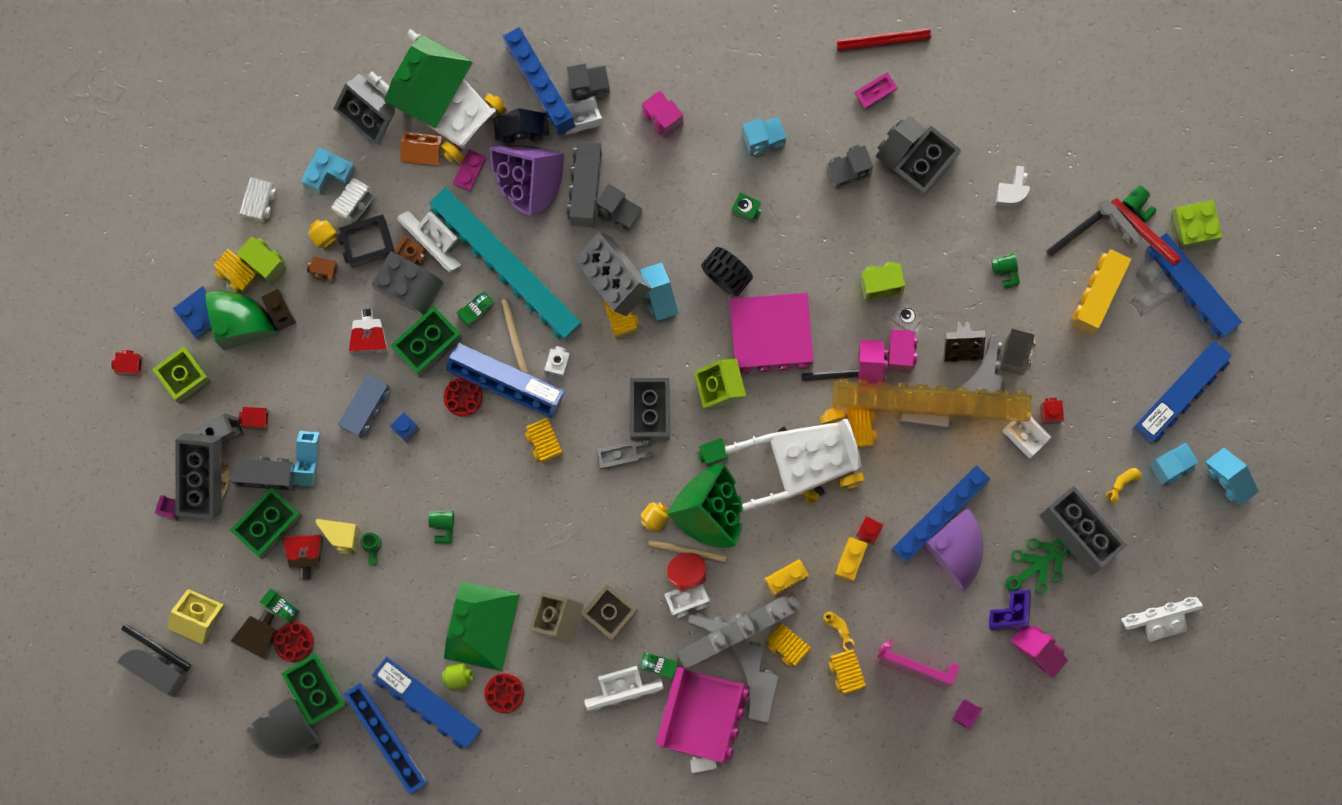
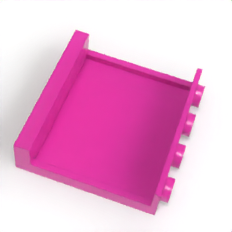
M808 293L730 299L734 358H737L741 374L751 373V370L759 369V372H769L771 368L785 371L790 370V367L798 366V369L810 368V365H813Z
M892 638L881 646L877 658L880 659L879 664L945 690L953 685L960 665L952 662L945 668L943 673L890 652L894 641Z
M677 667L656 745L728 764L734 755L733 744L734 740L736 741L739 736L738 725L744 717L745 711L743 707L750 695L749 686Z

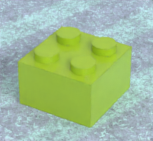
M1214 200L1179 206L1173 210L1172 216L1181 250L1218 243L1221 240L1222 233Z
M251 236L236 253L243 262L256 271L271 286L287 269L283 264L285 261L282 259V256L274 249L270 251L267 244L259 237L256 240Z
M888 262L884 264V267L876 268V266H869L864 268L865 271H862L860 283L865 302L903 294L906 285L900 263Z
M185 346L152 369L178 404L211 381Z
M737 358L720 359L694 371L703 409L722 407L746 396Z

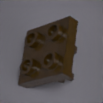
M958 322L956 332L945 333L944 362L982 360L986 339L985 331H972L969 322H965L964 327L961 325V322Z

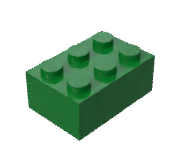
M433 306L392 343L391 347L411 370L420 377L462 339V336L438 309Z
M270 487L230 531L262 560L303 516Z
M317 653L281 673L310 726L314 727L348 707Z

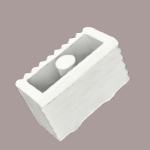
M250 177L240 210L242 218L265 223L266 218L269 219L271 214V207L269 205L271 200L274 201L277 192L273 183Z
M353 178L346 185L340 197L335 200L331 209L340 218L353 224L356 223L377 194L370 187Z

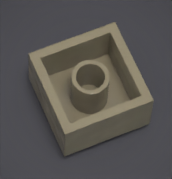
M606 584L581 616L613 642L638 610Z
M541 592L529 630L545 637L572 643L584 604L569 598Z

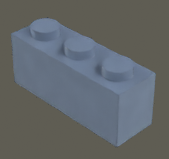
M367 374L340 419L339 427L358 438H361L362 435L365 436L370 429V421L372 418L375 419L380 412V404L382 401L385 402L390 395L389 386Z

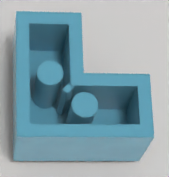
M779 117L762 122L761 118L742 125V136L749 155L755 154V156L764 154L767 149H778L786 143L787 137Z
M318 147L301 182L304 187L322 194L330 178L346 186L356 169L353 163Z
M659 263L640 269L641 275L652 287L645 296L646 299L649 298L650 303L647 304L650 315L654 314L658 321L679 314L672 287L663 264Z
M1185 442L1157 458L1149 466L1162 485L1165 483L1171 485L1182 477L1181 474L1183 472L1187 475L1196 469L1194 466L1199 462Z
M1225 448L1205 461L1209 468L1207 470L1208 474L1212 479L1219 480L1220 484L1226 489V497L1231 502L1235 501L1241 506L1259 492L1247 465Z

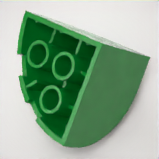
M232 291L206 292V305L214 340L222 350L279 335L278 329L269 313L252 298Z
M720 463L711 466L694 477L678 494L667 512V515L690 537L706 545L719 548L735 546L742 528L740 523V512H743L741 496L737 495L734 486L736 482L725 464Z

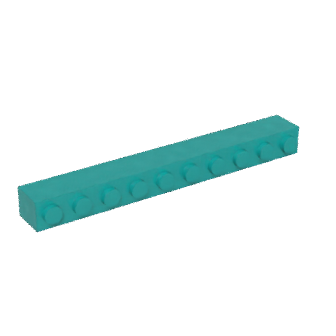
M447 187L442 189L429 202L431 206L430 211L438 218L441 217L445 221L444 225L450 231L454 230L458 234L457 238L463 245L467 243L472 248L470 251L476 258L481 257L485 261L484 266L490 272L494 270L499 275L497 278L504 286L508 284L512 288L511 293L517 299L521 297L526 302L524 305L531 313L535 311L539 315L538 320L544 326L549 325L553 329L551 333L558 340L561 338L564 341L568 340L582 326L581 321Z

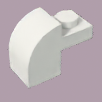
M1016 166L1013 184H998L995 206L1011 208L1020 205L1025 200L1030 186H1023V184L1026 185L1027 173H1024L1023 166Z

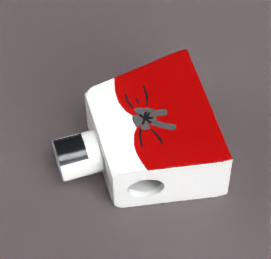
M362 309V320H354L352 323L349 352L351 355L388 353L381 319H373V309Z

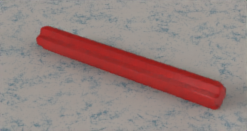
M927 28L837 40L836 45L838 51L930 40L931 31Z
M1118 198L1111 201L1138 234L1172 266L1180 263L1181 257Z

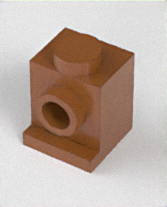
M405 235L394 250V253L416 265L422 264L426 257L425 249L408 239ZM410 248L414 249L413 254L407 253Z
M313 256L312 262L309 261L307 273H311L317 280L325 281V278H327L330 283L334 284L338 264L333 260Z

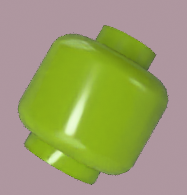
M464 663L448 665L442 673V681L444 686L448 687L451 691L467 689L470 681H473V673Z

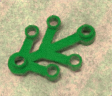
M1031 538L1027 542L1029 550L1041 549L1050 552L1045 556L1026 554L1021 550L1013 551L1011 559L1014 562L1025 561L1034 564L1017 577L1010 576L1005 581V588L1009 592L1018 591L1021 588V583L1039 570V578L1035 590L1039 594H1044L1048 590V585L1046 584L1048 565L1054 558L1055 568L1051 574V579L1054 582H1060L1064 577L1062 572L1063 558L1069 555L1070 550L1060 539L1055 540L1053 543H1047ZM1030 541H1035L1037 546L1032 548ZM1058 545H1062L1064 547L1063 552L1058 551ZM1014 553H1019L1021 558L1019 560L1015 559ZM1054 573H1059L1061 578L1059 580L1055 579ZM1011 580L1017 582L1016 587L1010 585ZM1040 584H1043L1045 586L1044 591H1040L1038 589V586Z

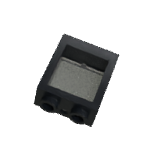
M383 214L339 228L338 241L340 246L344 245L346 252H343L345 263H349L351 268L387 258L390 251L394 252L395 250Z

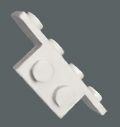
M409 211L397 217L401 225L428 250L430 255L434 256L444 269L452 272L461 266L460 262L449 252L458 238L432 211L426 214L421 223Z
M1188 597L1184 601L1168 603L1159 608H1150L1138 614H1129L1121 620L1127 630L1145 625L1147 639L1149 642L1187 632L1184 614L1203 609V606L1197 597Z
M637 666L599 676L603 695L585 699L584 701L587 711H597L603 706L618 705L624 700H635L645 694H656L663 690L664 687L661 678L641 683Z

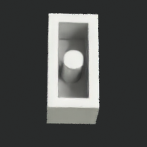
M692 757L693 760H690L692 773L717 769L716 761L700 759V757Z

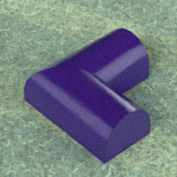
M1010 591L1009 609L990 610L989 629L991 631L1029 628L1031 591Z

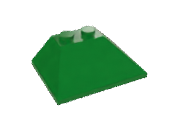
M421 35L411 45L393 76L384 102L436 129L473 61Z
M462 581L455 599L446 637L444 659L502 672L520 594Z

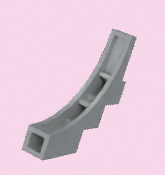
M991 335L981 366L974 376L962 387L935 400L922 402L904 401L900 424L947 430L948 426L953 423V414L950 411L973 414L974 409H978L979 398L976 395L998 398L1000 393H1004L1005 382L1002 381L1001 375H995L999 371L1000 364L999 361H996L997 354L1001 353L1002 348L999 336Z
M792 591L676 652L686 669L775 624L802 608Z
M694 612V615H689L688 624L712 633L745 615L735 613L734 616H730L729 623H725L723 618L714 617L713 620L707 619L705 614ZM744 639L728 648L738 659L749 686L750 707L748 719L768 724L778 675H774L775 671L763 669V672L759 671L764 648L760 647V643L753 641L745 644Z

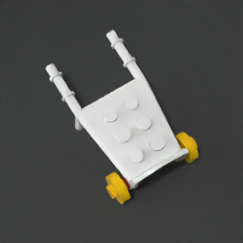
M411 29L406 34L412 40V43L421 36ZM371 72L367 78L374 83V86H378L387 94L389 86L382 80V77H378ZM463 79L436 129L433 128L454 143L451 145L445 141L441 146L444 157L450 162L455 161L460 164L464 159L460 151L467 148L468 141L489 118H494L496 114L499 116L505 114L507 109L504 106V101L500 97H494L491 94L482 99Z
M836 408L826 410L824 415L819 416L821 422L819 426L776 432L757 438L754 436L750 440L740 443L733 442V445L725 447L726 454L734 452L738 454L739 451L744 449L758 448V445L765 443L771 444L785 492L774 495L771 493L768 497L757 500L751 499V502L742 504L744 512L752 509L755 511L758 507L769 504L775 505V502L789 500L794 496L845 475V478L838 480L840 488L847 486L848 489L860 486L859 482L864 481L865 478L863 473H854L862 465L848 420L839 421L846 417L843 409L838 411Z

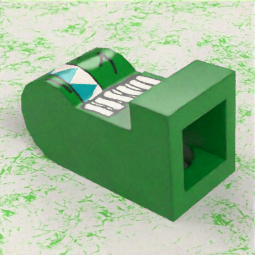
M483 291L456 313L471 328L487 314L495 302Z
M271 588L260 601L262 605L289 624L293 622L300 612Z
M643 652L639 668L673 680L678 661Z

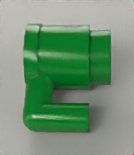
M1142 186L1133 189L1122 201L1143 222H1147L1157 211L1153 206L1146 212L1141 209L1150 197V193Z
M1014 253L991 260L994 275L1011 274V279L1002 281L1003 289L1020 284L1018 264Z
M454 511L429 512V528L445 530V536H435L434 543H452Z
M368 532L362 536L361 546L369 553L368 563L374 567L377 565L376 552L380 550L382 542L378 535Z

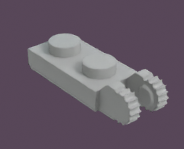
M1109 200L1099 202L1098 209L1101 211V214L1110 217L1109 222L1114 228H1119L1122 231V237L1127 243L1134 245L1142 240L1138 232Z
M650 440L632 441L596 449L600 469L653 457V452L648 451L637 454L636 448L651 445Z

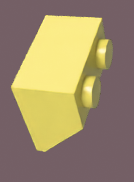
M316 519L318 527L339 553L351 555L352 552H357L361 529L356 524Z
M187 589L172 609L167 629L203 645L215 626L223 604Z

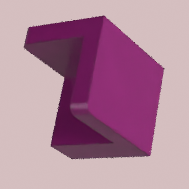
M160 495L155 514L178 521L179 516H175V499Z
M964 699L952 720L969 730L983 708L977 707Z

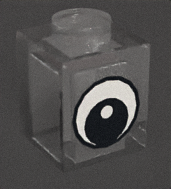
M905 302L893 316L892 321L905 331L918 332L924 324L922 322L924 316Z

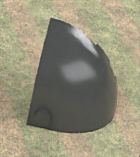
M292 698L269 710L268 717H259L252 723V729L251 727L246 729L249 738L258 749L276 758H293L307 751L310 754L319 749L318 745L322 743L314 727L308 723L297 701Z

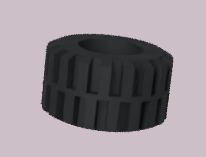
M715 247L701 264L704 273L717 286L733 296H739L753 279V275L748 267L731 252L721 247Z

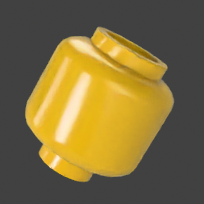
M318 219L309 226L311 230L308 232V236L316 247L326 249L336 241L337 232L328 220L320 222Z
M661 502L659 504L649 503L641 513L642 525L651 532L654 530L660 531L670 519L667 515L669 509Z

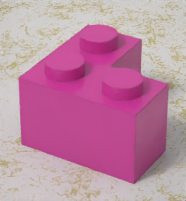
M658 91L642 103V115L647 121L651 120L653 122V128L659 136L662 134L664 138H667L684 125L682 112L672 100L668 101L661 91Z
M891 329L887 371L910 373L911 369L915 368L918 353H914V349H917L918 338L914 337L915 331Z
M860 340L858 394L881 395L882 388H886V376H883V372H887L888 360L887 349H884V341Z
M1029 625V628L1020 629L1010 640L1021 653L1032 659L1041 671L1052 678L1069 661L1064 656L1065 651L1059 645L1054 644L1056 640L1048 633L1044 635L1043 631L1036 625L1033 627Z

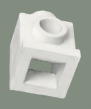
M558 346L555 349H550L544 369L545 374L561 378L565 377L570 359V353H567V349ZM560 357L561 362L555 363L554 359Z

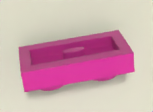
M888 72L855 91V96L863 108L867 109L895 92L898 87Z
M468 149L453 181V185L471 192L487 157Z

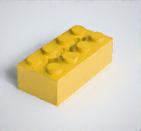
M1111 249L1107 254L1103 253L1096 265V268L1099 270L1094 271L1088 282V285L1091 287L1086 288L1079 301L1083 304L1082 306L1078 305L1071 318L1074 320L1073 327L1092 336L1096 333L1130 264V258Z

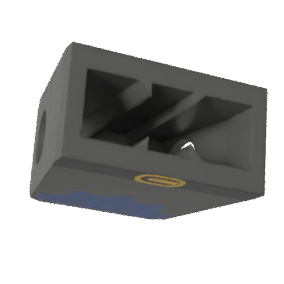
M223 414L199 427L201 433L198 434L222 437V444L244 435L238 418L228 414Z

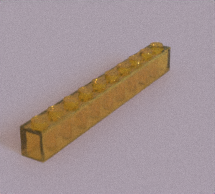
M838 379V381L833 383L831 408L1029 422L1031 419L1032 395H1027V392L1023 391L1007 394L1006 390H995V393L981 388L976 389V391H968V388L956 387V390H950L947 386L928 388V385L917 384L916 387H908L909 384L897 383V386L883 381L877 382V384H869L867 380H858L857 383H852L848 379Z

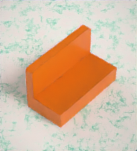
M404 132L401 140L400 160L402 162L438 166L442 136Z

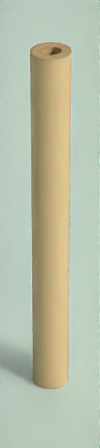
M505 299L501 301L518 368L520 371L528 374L509 301Z
M649 539L648 547L681 554L690 552L704 559L726 562L727 555Z

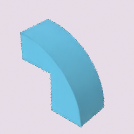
M300 431L296 441L297 462L293 471V485L313 487L319 454V432Z

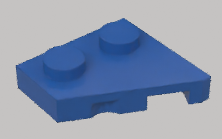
M203 286L173 308L197 340L212 329L206 305V289Z

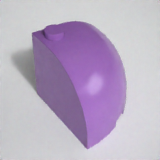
M521 145L490 147L491 169L496 174L497 186L502 195L513 203V207L524 214L532 216L546 210L556 197L561 184L564 153Z
M969 508L954 518L923 547L962 592L975 579L983 558L981 529Z

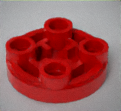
M457 378L448 383L443 398L445 406L452 414L458 417H468L480 409L483 402V393L479 385L463 378Z
M687 552L675 556L670 561L667 567V575L670 583L678 591L683 592L706 582L707 567L701 556Z
M298 622L283 625L273 638L276 653L288 662L303 661L311 654L314 648L312 632L308 627Z
M507 673L497 674L488 681L484 692L488 706L495 712L502 714L517 710L521 706L525 695L524 687L520 680Z

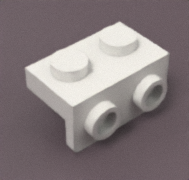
M595 97L566 104L576 125L575 128L565 132L566 135L588 128H595L603 124Z
M1025 410L1002 430L1029 459L1051 439L1047 431Z
M703 584L683 592L676 589L664 594L672 616L677 615L678 618L688 615L689 610L696 609V611L705 609L707 604L710 603Z

